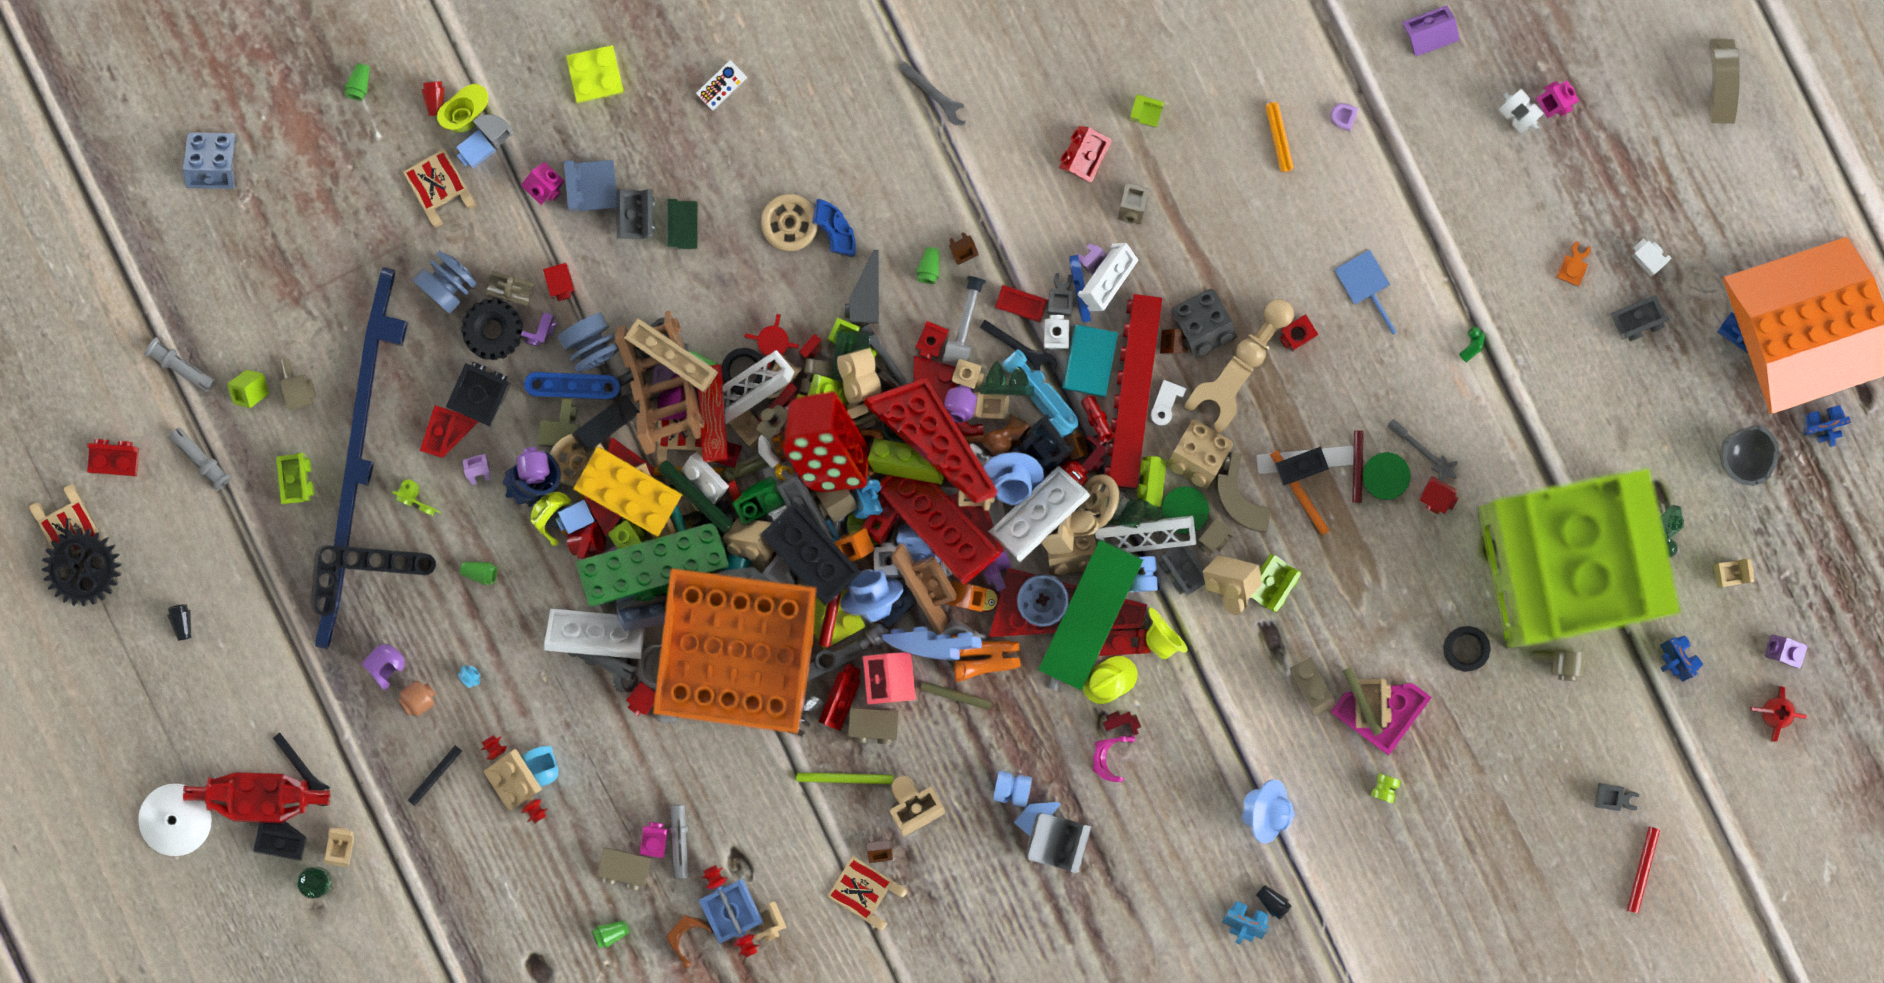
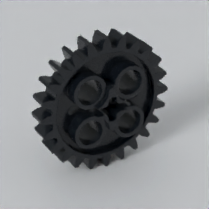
M78 528L76 535H74L70 529L67 531L68 538L63 534L58 535L60 543L53 540L51 544L54 549L47 548L45 550L50 557L42 559V561L48 563V566L42 568V571L49 572L44 581L51 580L52 584L48 589H57L55 597L63 594L64 603L71 598L72 606H75L78 600H81L82 606H86L89 599L94 605L96 604V596L100 600H104L105 595L103 592L108 594L113 592L109 585H118V582L113 578L121 576L120 572L115 571V568L122 566V563L115 562V558L119 557L120 553H112L115 544L107 546L109 537L101 540V532H97L92 536L91 528L87 529L85 534H83L81 528ZM72 545L81 547L82 554L80 557L72 555ZM92 548V553L84 565L87 570L80 573L76 585L72 586L71 583L80 568L77 564L84 561L88 549ZM94 556L102 557L104 560L102 568H97L93 565L92 559ZM62 566L70 568V578L66 579L61 576L60 569ZM84 577L92 579V589H85L83 587L82 579Z

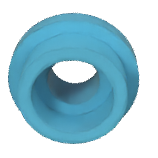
M463 665L458 673L460 680L469 688L480 684V673L473 666Z

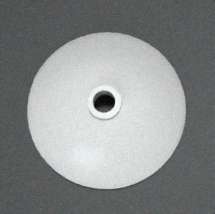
M167 784L155 789L146 797L140 808L138 821L141 835L152 849L163 855L181 856L193 852L204 843L211 829V811H207L205 801H183V793H185L183 791L184 784ZM172 815L176 817L174 825L168 822L169 817Z

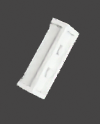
M1127 243L1112 244L1110 252L1085 288L1079 291L1078 296L1088 305L1089 311H1104L1138 262L1137 257Z

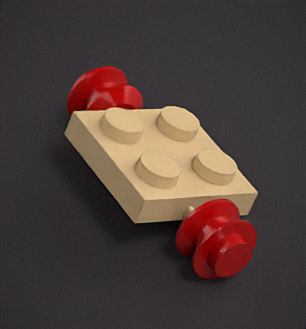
M493 735L482 742L484 747L480 750H487L489 755L486 759H496V763L483 772L509 812L523 803L525 806H523L521 813H528L530 817L527 822L532 820L535 824L546 817L544 812L548 810V808H541L540 803L542 799L532 800V796L541 791L542 788L518 751L514 749L507 755H502L505 753L507 745L501 746L499 743L501 736L496 738Z

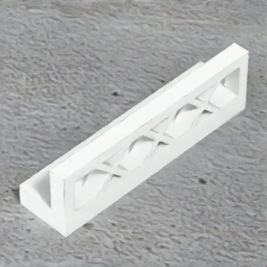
M777 350L723 385L724 392L727 391V393H724V399H727L725 406L726 424L790 383L795 371ZM775 360L782 369L775 372L767 370L769 362ZM752 373L763 375L762 382L759 384L749 382V376ZM734 385L745 387L744 394L741 396L731 394V387Z
M1193 515L1106 525L1095 532L1096 538L1105 541V537L1115 536L1121 541L1117 547L1120 548L1124 543L1128 547L1120 549L1128 553L1197 544ZM1189 528L1190 540L1181 541L1173 534L1177 529ZM1163 531L1168 537L1163 543L1157 544L1150 538L1152 533ZM1130 534H1140L1145 538L1139 546H1133L1126 541ZM1172 538L1176 542H1168V540ZM1146 541L1151 543L1150 545H1144Z

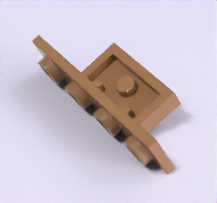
M900 543L891 556L893 563L901 572L906 585L911 589L917 604L924 611L930 626L934 628L937 635L942 634L949 620L940 605L954 601L957 593L935 556L914 562L904 543Z

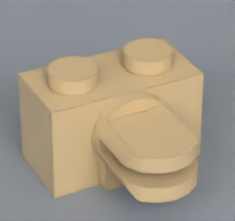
M1075 510L1041 542L1050 555L1072 552L1075 536L1091 535L1097 531L1099 524L1091 511L1076 512L1077 510Z
M737 518L732 528L722 537L727 545V550L732 555L747 557L753 567L761 573L764 572L774 559L772 554L774 551L759 536L771 522L753 520L743 525L740 518Z
M1218 555L1203 570L1206 590L1222 594L1225 610L1232 615L1241 614L1248 606V599L1262 585L1259 565Z
M900 776L893 781L892 792L899 805L889 811L903 837L945 814L944 807L932 786L919 793L914 782L908 776Z

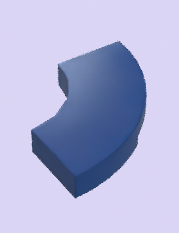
M817 199L812 223L821 227L827 234L830 242V252L854 257L856 243L852 227L849 226L843 213L837 207L825 200Z
M1073 255L1069 258L1070 269L1081 321L1084 323L1091 321L1088 305L1078 296L1079 291L1085 288L1079 257L1078 255Z

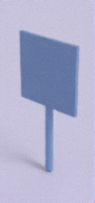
M1368 250L1334 269L1354 305L1371 297L1391 333L1396 334L1395 328L1375 296V293L1386 288L1390 283L1372 252Z

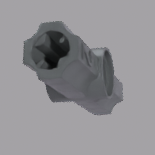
M853 636L811 656L808 681L863 656L855 637ZM824 654L831 656L833 664L829 668H823L819 664L820 656Z

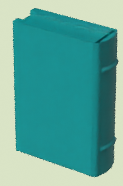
M1074 325L1066 371L1063 375L1062 389L1106 397L1118 332Z

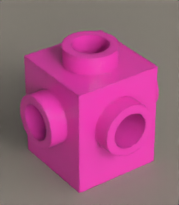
M1568 80L1561 84H1558L1557 81L1549 84L1544 88L1546 92L1536 97L1547 119L1558 113L1560 117L1573 111L1571 106L1579 102L1576 92L1570 86Z
M544 161L529 173L521 186L542 205L548 200L553 202L561 194L559 189L565 181Z

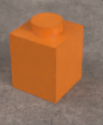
M866 528L848 533L833 542L851 562L861 559L875 550Z
M950 581L957 593V597L954 601L945 603L946 605L982 612L987 588L971 584L963 585L960 582Z

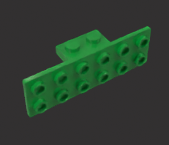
M714 523L576 562L590 607L634 595L636 601L642 600L643 602L653 600L659 594L665 593V595H668L671 569L712 573L726 569L729 566L717 526Z

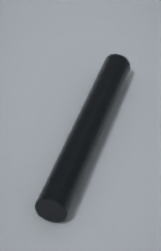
M455 745L411 795L408 801L415 806L460 755L462 750Z

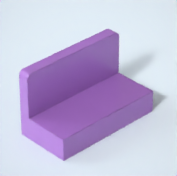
M1447 5L1403 21L1404 30L1411 40L1415 56L1457 42L1460 39L1455 17Z

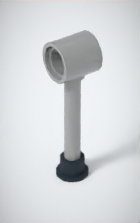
M967 276L969 280L967 289L969 291L955 341L948 340L942 361L943 364L956 367L959 359L968 361L971 346L966 345L965 340L978 292H981L982 285L986 283V280L978 277Z

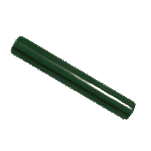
M664 461L659 466L658 472L723 533L728 532L732 528L733 521L669 461Z

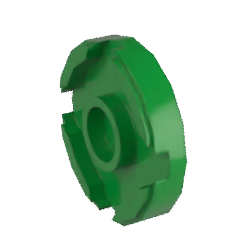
M1390 452L1378 453L1371 457L1364 465L1362 474L1363 484L1367 492L1381 500H1391L1402 495L1408 488L1411 478L1410 469L1405 460L1399 455Z
M1183 486L1175 488L1166 495L1162 502V519L1193 515L1196 532L1203 527L1208 519L1209 506L1207 499L1200 491L1193 487ZM1189 528L1177 529L1175 533L1189 534Z

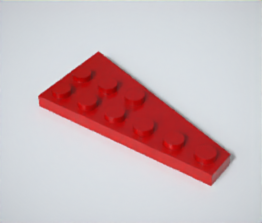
M927 377L865 399L863 404L975 504L996 497L998 490Z
M1007 567L1004 579L1006 588L1001 590L989 637L1056 633L1062 618L1050 626H1037L1023 618L1018 609L1017 597L1020 587L1028 578L1035 574ZM1062 582L1067 590L1069 605L1077 585ZM1040 593L1036 602H1041L1042 606H1045L1050 597ZM1125 599L1111 630L1141 628L1147 604Z

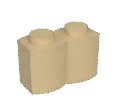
M869 348L837 357L838 370L844 380V394L849 403L861 402L866 398L881 393L880 380L875 372V360Z

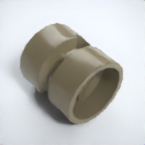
M806 359L804 373L807 376L802 379L800 393L808 395L814 374L834 379L836 365L824 361Z

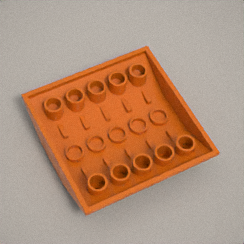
M1848 237L1722 277L1770 414L1884 376V303L1873 274Z
M671 569L653 714L798 733L811 657L816 588Z

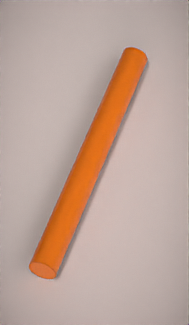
M1278 450L1270 454L1274 463L1284 460ZM1299 482L1290 483L1289 486L1320 534L1324 535L1329 532V528Z

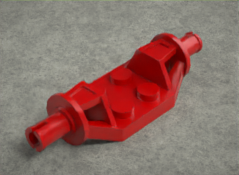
M235 772L215 779L208 777L205 787L185 785L183 787V791H185L183 793V801H205L207 811L213 810L233 822L282 823L300 813L305 814L308 804L330 805L329 798L331 797L330 790H309L306 780L299 781L285 774ZM214 800L226 802L227 806L214 803ZM299 803L297 806L285 808L286 804Z

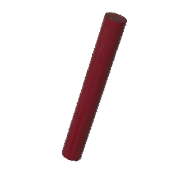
M1359 430L1354 431L1352 503H1362L1364 431Z

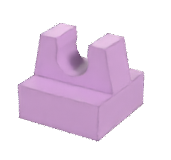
M1089 244L1087 248L1090 252L1087 256L1083 257L1079 254L1078 257L1088 273L1093 276L1107 254L1098 245Z
M486 453L463 460L466 479H469L472 485L477 484L476 476L481 474L484 475L486 481L490 480L489 462Z

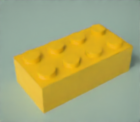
M599 446L596 447L573 488L657 537L660 535L682 496V493Z

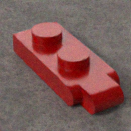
M847 664L843 672L838 673L818 722L841 731L860 685V668Z

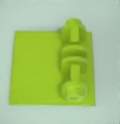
M404 480L398 493L392 491L393 494L397 495L395 500L411 507L414 502L419 505L418 510L434 516L435 512L442 513L437 509L416 501L420 488L412 480Z

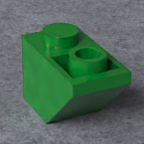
M771 476L748 487L733 502L743 525L786 504L776 487L778 485Z

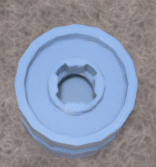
M1139 557L1143 559L1140 569L1145 570V575H1138L1137 573L1129 592L1158 591L1157 577L1153 575V572L1157 570L1156 557Z
M999 770L993 801L1007 803L1010 800L1013 805L1026 807L1032 777L1024 775L1013 777L1012 773Z

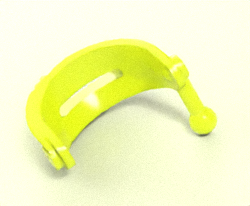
M551 492L541 497L531 511V523L550 541L552 546H557L559 542L558 539L553 538L548 533V530L545 528L546 522L559 508L570 505L572 500L561 492Z

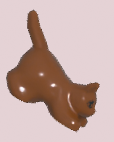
M1011 413L1009 415L1010 421L1006 427L991 431L986 435L964 436V438L970 444L981 443L985 451L993 458L1000 454L1011 453L1012 446L1022 444L1023 441L1021 439L1030 432L1031 425Z

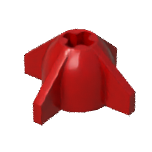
M776 314L774 326L765 327L758 336L747 333L744 336L746 339L757 341L760 351L765 356H768L775 350L782 356L788 348L799 349L800 346L799 344L790 343L787 333L779 327L781 314ZM771 362L768 363L767 369H770Z
M1779 686L1778 697L1769 699L1763 708L1750 707V711L1761 712L1764 722L1773 728L1771 740L1773 742L1778 741L1781 728L1790 726L1795 718H1807L1805 714L1796 713L1793 703L1785 698V687Z

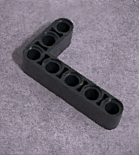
M322 545L315 552L311 608L313 612L322 616H328L333 613L336 607L339 568L429 575L435 570L436 561L433 556L426 553ZM327 549L333 553V559L329 563H325L322 560V553ZM351 551L357 555V561L353 565H349L346 562V555ZM375 553H378L381 557V563L377 567H373L370 563V557ZM401 555L405 559V564L402 568L397 569L394 565V559ZM425 557L429 561V566L426 570L421 571L418 567V561ZM323 574H328L331 577V583L327 587H322L319 581ZM321 598H326L329 602V606L325 611H320L317 607L318 601Z

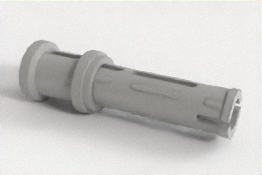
M155 337L144 353L146 357L151 356L161 363V367L174 370L204 392L211 388L212 383L215 381L213 378L177 355L176 350H170Z
M180 427L169 435L168 438L199 468V474L202 477L205 476L214 485L213 489L215 491H219L230 481L232 476L225 474L217 465L218 462L215 459H209Z

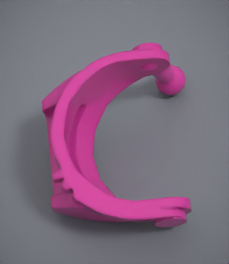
M1134 735L1118 736V738L1095 742L1094 745L1096 747L1092 771L1107 781L1122 783L1124 777L1115 776L1109 771L1106 755L1111 745L1116 742L1128 741L1133 743L1135 741Z

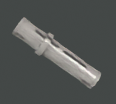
M685 805L670 806L671 827L669 828V833H672L673 878H689L686 832L689 831L688 827H686ZM678 818H679V823H680V839H678V827H677V819H678ZM679 844H681V865H679Z

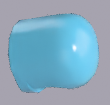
M551 746L535 748L521 756L540 787L555 781L559 774Z

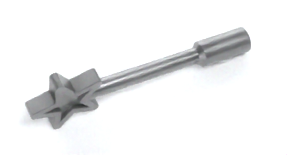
M1394 419L1391 420L1387 426L1399 437L1405 438L1437 465L1431 467V469L1439 472L1440 481H1443L1446 476L1453 479L1457 478L1452 469L1458 464V461L1448 463L1444 455L1439 460L1410 436L1403 426Z

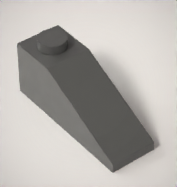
M873 250L850 296V304H845V318H850V323L879 324V250Z

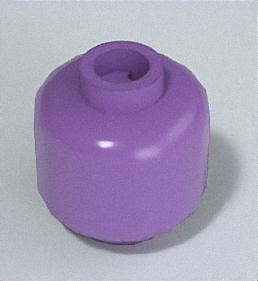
M959 385L957 388L948 390L944 406L954 422L964 423L965 420L973 417L977 397L971 392L969 387Z
M537 447L523 449V454L516 458L519 478L526 481L527 484L543 482L550 473L547 455L543 451H537Z

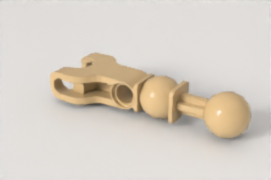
M1284 299L1271 301L1264 310L1266 321L1256 335L1250 334L1249 338L1242 340L1238 344L1236 356L1231 359L1217 380L1198 385L1185 403L1184 408L1188 411H1193L1202 401L1211 400L1216 402L1219 406L1220 414L1214 423V428L1218 433L1224 431L1237 414V403L1235 400L1237 392L1253 372V368L1260 366L1266 358V350L1268 351L1270 348L1266 344L1277 329H1283L1293 322L1295 314L1293 306Z

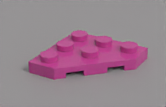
M1413 683L1391 686V697L1387 698V708H1391V723H1387V727L1381 728L1383 732L1374 736L1371 728H1356L1355 696L1353 692L1344 693L1330 713L1385 754L1390 755L1432 697Z

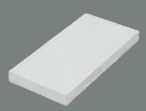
M1058 466L1032 490L1029 498L1017 504L989 533L1020 562L1090 495L1079 483Z
M550 609L544 650L641 659L645 628L624 631L616 614Z

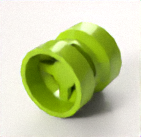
M1378 773L1376 779L1378 784L1376 788H1373L1370 796L1393 804L1395 789L1399 788L1401 781Z

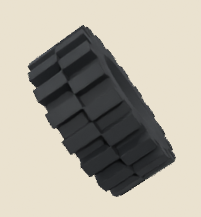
M492 298V300L483 299L482 302H476L471 309L466 311L467 314L462 320L461 333H463L462 338L467 347L474 354L486 360H497L499 358H506L508 354L516 351L515 348L521 343L523 323L519 314L512 306L505 301ZM490 320L498 321L502 326L500 336L495 339L487 338L483 332L484 325Z

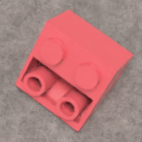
M902 652L863 656L868 705L916 700L910 653Z

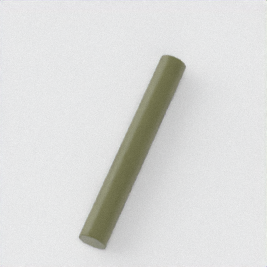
M1351 667L1343 670L1342 673L1374 736L1382 733L1383 731Z
M922 681L920 687L921 691L987 710L990 709L992 701L925 681Z

